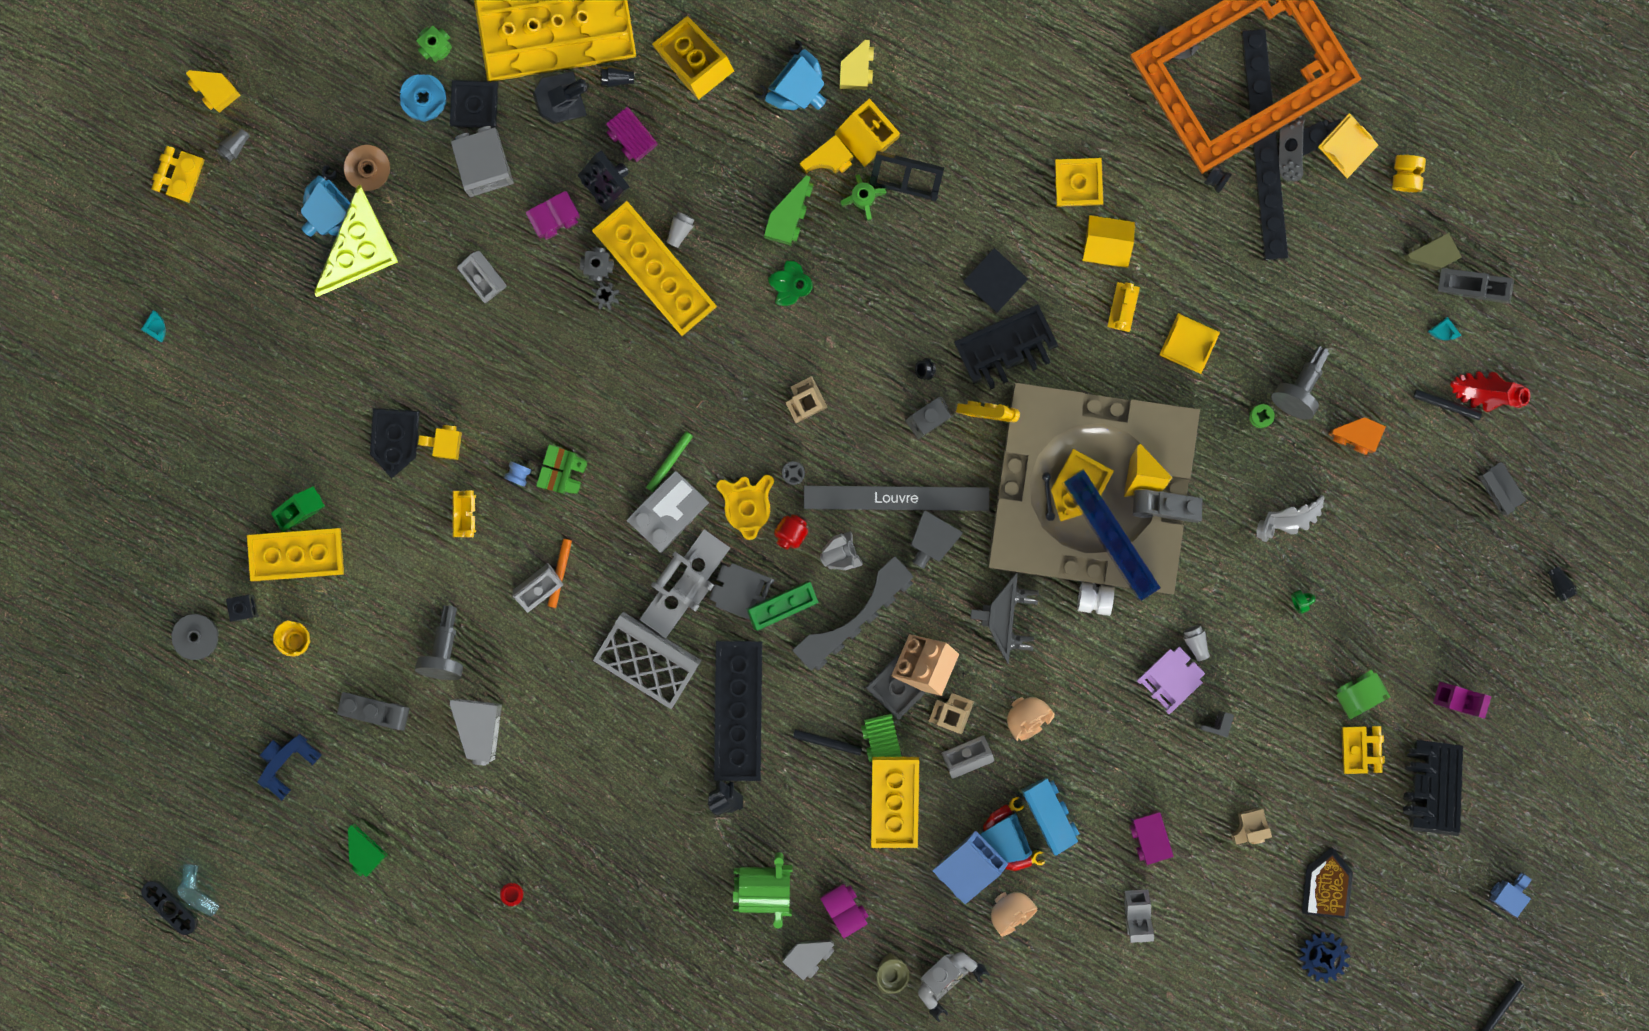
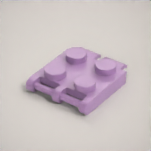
M1180 647L1174 651L1169 649L1137 680L1139 684L1142 683L1152 693L1151 697L1153 699L1157 698L1167 709L1166 712L1168 714L1172 713L1203 683L1200 678L1205 674L1195 662H1192L1188 667L1185 665L1191 658ZM1146 678H1147V679L1149 680V682L1157 689L1156 691H1155V690L1151 687V685L1145 680ZM1160 694H1162L1165 697V699L1170 702L1171 706L1160 696Z

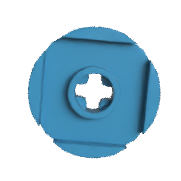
M413 75L403 83L400 90V103L403 110L411 118L422 122L432 120L440 115L447 102L443 85L432 75ZM420 92L422 94H425L426 92L429 94L427 96L428 101L426 103L418 102V94Z

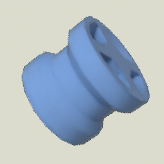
M510 461V469L504 475V479L525 487L527 483L525 479L532 470Z

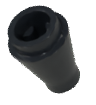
M611 65L601 67V86L609 88L634 84V70Z
M1560 566L1547 572L1550 576L1556 598L1559 597L1561 602L1578 594L1575 589L1577 586L1563 572Z

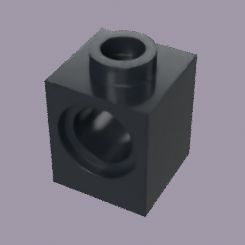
M249 594L226 599L230 622L258 617L254 595Z

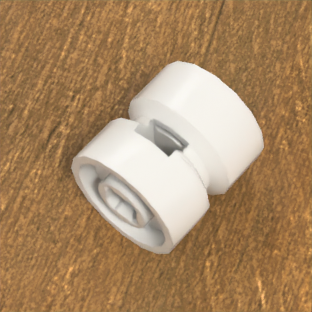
M1081 582L1077 611L1091 613L1095 610L1097 614L1110 616L1114 600V586L1100 585L1098 588L1094 583Z

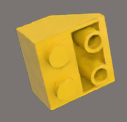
M870 98L854 111L834 132L864 168L875 159L877 151H885L900 137L899 131Z

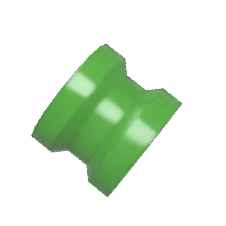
M1265 404L1255 406L1249 413V420L1256 428L1269 426L1275 417L1273 409Z

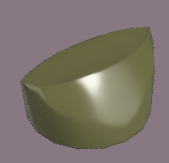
M889 953L883 958L877 969L876 983L881 993L895 994L907 986L909 970L898 957Z

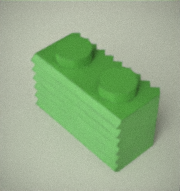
M889 713L864 719L865 725H861L864 739L868 738L870 747L866 748L869 762L872 761V757H902L892 714Z

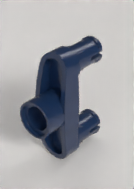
M301 734L295 736L283 747L272 740L259 755L269 764L257 783L264 789H269L281 801L291 789L277 779L275 773L292 753H299L312 766L322 755L306 742L307 739Z

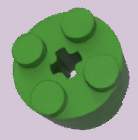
M1372 670L1357 678L1358 683L1355 685L1350 681L1336 690L1338 693L1336 697L1350 720L1391 697L1378 674H1374Z

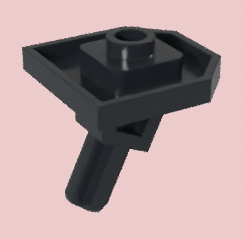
M574 72L542 78L533 92L539 116L552 124L587 116L581 94L587 91V87H589L588 82H585L584 79L576 81Z

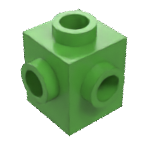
M434 26L424 28L418 34L419 38L416 40L420 46L417 50L426 60L430 57L435 63L438 60L444 59L452 48L448 42L450 39L449 35L442 28L437 30ZM436 38V43L429 45Z

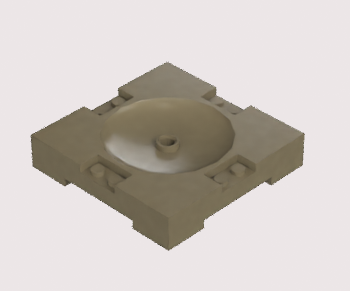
M1015 383L1012 389L1010 408L1018 409L1020 417L1017 422H1008L987 568L1163 594H1174L1184 528L1183 521L1157 516L1150 518L1133 516L1134 495L1124 497L1130 458L1136 447L1141 444L1172 476L1167 487L1159 492L1187 496L1200 409L1138 400H1125ZM1072 449L1114 470L1092 512L1060 521L1051 488ZM1046 472L1051 475L1049 483L1052 512L1055 514L1053 521L1046 519V514L1048 513L1045 481L1042 479V475Z

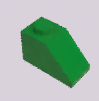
M313 486L290 497L274 510L271 515L281 532H286L316 514L325 505Z
M355 823L350 825L348 828L349 862L352 864L351 868L356 874L367 877L380 865L388 854Z

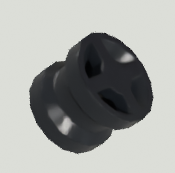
M1216 165L1204 181V184L1213 186L1215 191L1219 193L1232 174L1222 171L1221 166Z

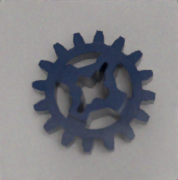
M1320 931V937L1312 933L1311 941L1304 939L1306 947H1299L1304 952L1303 955L1298 956L1299 960L1304 961L1300 967L1303 970L1308 969L1306 972L1308 977L1314 974V980L1317 982L1321 977L1325 983H1328L1329 977L1336 981L1337 973L1345 974L1342 967H1349L1345 959L1350 958V955L1344 953L1348 946L1346 944L1340 945L1342 939L1337 937L1334 940V934L1331 932L1327 937L1323 931ZM1322 942H1330L1335 946L1327 948ZM1314 947L1313 955L1309 957L1310 951ZM1321 950L1329 954L1326 956L1327 964L1320 959L1322 958ZM1339 957L1337 965L1334 966L1335 959ZM1321 966L1326 972H1319L1313 968Z

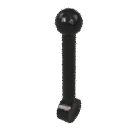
M1046 472L1042 475V479L1045 481L1048 513L1046 514V519L1053 521L1055 514L1052 512L1049 483L1051 475Z

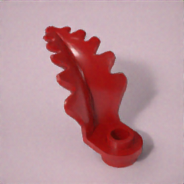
M1478 371L1476 372L1475 379L1471 373H1466V378L1460 374L1459 378L1455 377L1454 381L1450 383V386L1453 388L1452 392L1456 393V398L1462 397L1461 401L1463 403L1471 399L1472 408H1476L1482 403L1483 410L1486 412H1490L1501 405L1521 408L1526 406L1530 400L1528 388L1514 382H1506L1496 372H1490L1488 377L1485 378L1482 372Z

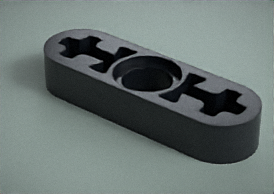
M153 880L147 882L142 887L141 894L143 899L179 934L188 935L196 930L198 920L195 915L161 882ZM156 886L158 888L156 893L160 897L165 894L167 898L161 900L158 905L156 901L160 899L156 895L149 896L150 889L148 887L153 888ZM171 901L175 904L176 910L173 914H167L164 911L165 902ZM182 911L183 914L180 917L183 920H191L189 924L191 929L188 927L183 929L181 927L183 922L179 918L175 921L172 918Z

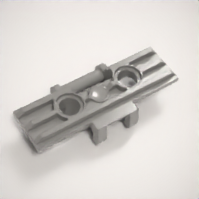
M704 529L684 557L674 552L673 559L658 580L651 584L659 593L639 620L664 638H667L687 608L690 607L696 612L704 596L709 590H712L714 584L708 581V579L730 550V547ZM696 558H701L705 562V568L701 572H696L692 568V562ZM683 562L687 565V568L677 584L668 592L663 587L680 563ZM669 596H675L678 599V606L673 610L665 606V600Z

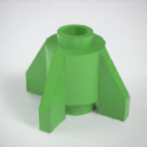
M860 174L855 175L857 185L852 190L851 196L841 200V206L854 203L856 207L864 209L867 221L872 220L870 206L874 203L875 197L885 195L886 190L885 188L874 189L872 185L862 182ZM864 191V193L868 194V196L866 198H861L860 192Z

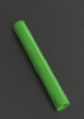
M685 431L646 486L651 492L656 490L693 436Z

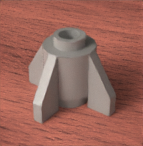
M851 531L833 536L826 546L822 548L820 558L825 567L848 570L863 565L862 560L856 555Z

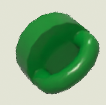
M1301 590L1291 594L1292 603L1300 614L1308 612L1310 610L1309 605H1312L1316 600L1315 595L1303 593Z

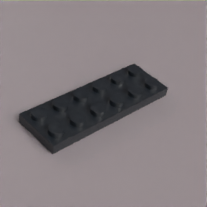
M716 641L714 781H761L763 641Z

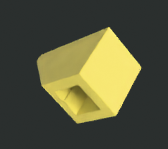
M864 40L841 61L840 89L867 90L868 84H872L873 70H868L869 61H873L874 47H869L870 40Z

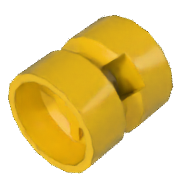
M1397 155L1394 165L1397 174L1393 176L1392 189L1402 192H1422L1424 178L1421 177V173L1425 172L1426 159L1414 155Z

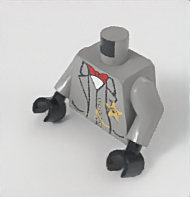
M958 952L957 954L945 955L921 977L922 985L918 990L919 997L927 1008L930 1009L929 1013L938 1022H940L938 1019L939 1015L944 1013L947 1016L948 1012L937 1001L968 972H972L980 983L983 982L980 977L981 975H990L983 964H977L965 953Z

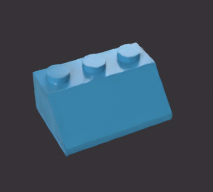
M1045 777L1021 789L1051 852L1055 856L1078 842L1076 836L1079 835V832L1074 822L1069 824L1066 817L1069 814L1068 809L1063 801L1059 803L1055 795L1059 791L1053 780L1049 782Z

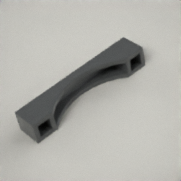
M894 556L877 572L872 596L863 610L854 619L836 630L822 634H809L792 651L811 671L814 668L817 671L820 670L828 662L825 658L831 652L836 655L845 647L842 643L848 637L853 639L862 631L860 626L865 621L870 624L879 615L876 611L882 605L887 608L896 600L893 595L899 590L902 592L906 591L913 584L911 579L914 576Z

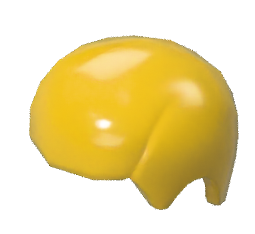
M287 620L276 627L273 633V643L282 654L292 657L299 656L308 649L310 633L301 623Z

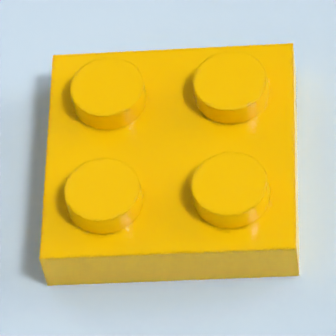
M1102 158L1055 160L1056 207L1103 205Z

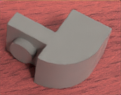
M1148 889L1125 891V917L1130 942L1154 941Z

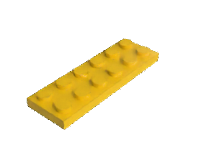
M628 201L592 230L681 336L685 335L717 307Z

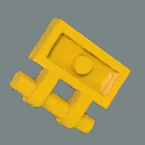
M166 146L164 154H161L159 158L161 162L158 171L153 175L152 180L154 182L151 189L160 192L162 185H167L166 195L190 203L205 159L181 151L179 158L175 159L173 158L175 148ZM169 165L175 166L171 179L165 177Z
M1365 726L1341 727L1343 774L1368 773V764H1373V773H1383L1382 764L1385 763V756H1382L1384 735L1381 734V726H1372V735L1367 736ZM1367 743H1373V756H1367Z

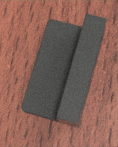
M1502 462L1478 476L1502 515H1508L1515 510V507L1526 501Z
M1219 711L1214 728L1197 723L1195 728L1228 737L1234 715Z

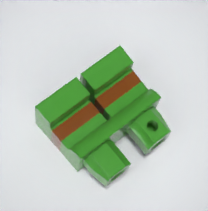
M549 444L543 464L563 472L542 466L536 487L562 494L566 492L578 494L581 482L570 479L572 470L584 473L588 462L577 457L576 453Z

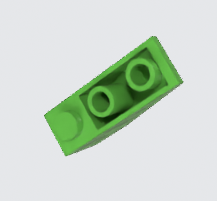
M806 175L771 212L764 238L790 246L792 241H797L801 229L797 227L799 218L804 219L807 206L803 205L806 196H811L814 185L810 183V176Z

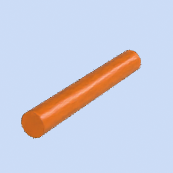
M563 539L555 571L561 581H563L572 540ZM561 587L549 596L547 606L557 607Z

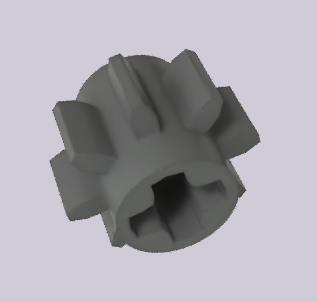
M600 282L601 288L598 290L592 289L596 294L592 302L599 301V310L603 306H607L609 310H612L611 305L613 303L619 304V301L615 299V295H618L620 292L619 290H611L613 288L612 283L606 287ZM603 291L612 294L608 297L609 301L607 302L604 299H600L603 296Z

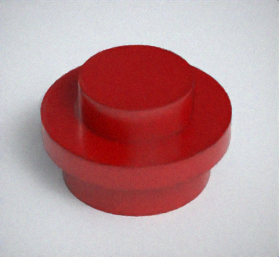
M516 883L504 885L500 892V898L507 906L518 905L524 896L523 889Z

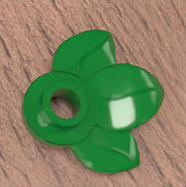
M785 261L784 271L774 272L768 277L769 284L779 291L775 303L780 306L795 304L799 297L807 296L813 288L811 278L803 273L802 266L795 261ZM803 281V288L798 289V282Z

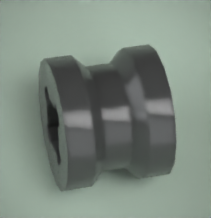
M792 461L784 465L782 477L786 483L797 485L803 481L805 471L800 463Z

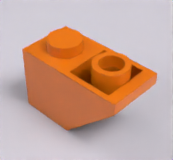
M1364 417L1332 429L1328 435L1334 437V442L1346 446V443L1355 446V451L1367 455L1368 452L1373 453L1376 451L1386 426Z

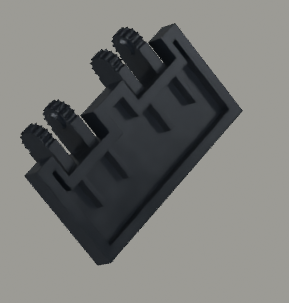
M1038 304L954 342L973 384L982 381L979 372L981 370L990 390L995 388V383L988 370L994 367L999 374L1001 382L1003 384L1008 382L1000 361H1003L1006 369H1009L1024 362V357L1021 353L1023 352L1030 368L1034 371L1037 369V363L1030 351L1037 348L1043 363L1047 365L1051 362L1042 343L1045 342L1048 350L1058 347V343Z
M1417 740L1415 742V749L1408 748L1405 751V756L1425 760V763L1407 762L1405 763V769L1410 772L1424 773V775L1415 774L1413 792L1404 793L1403 799L1410 802L1423 803V807L1404 806L1403 813L1423 817L1422 819L1413 818L1411 830L1459 836L1461 828L1463 746Z

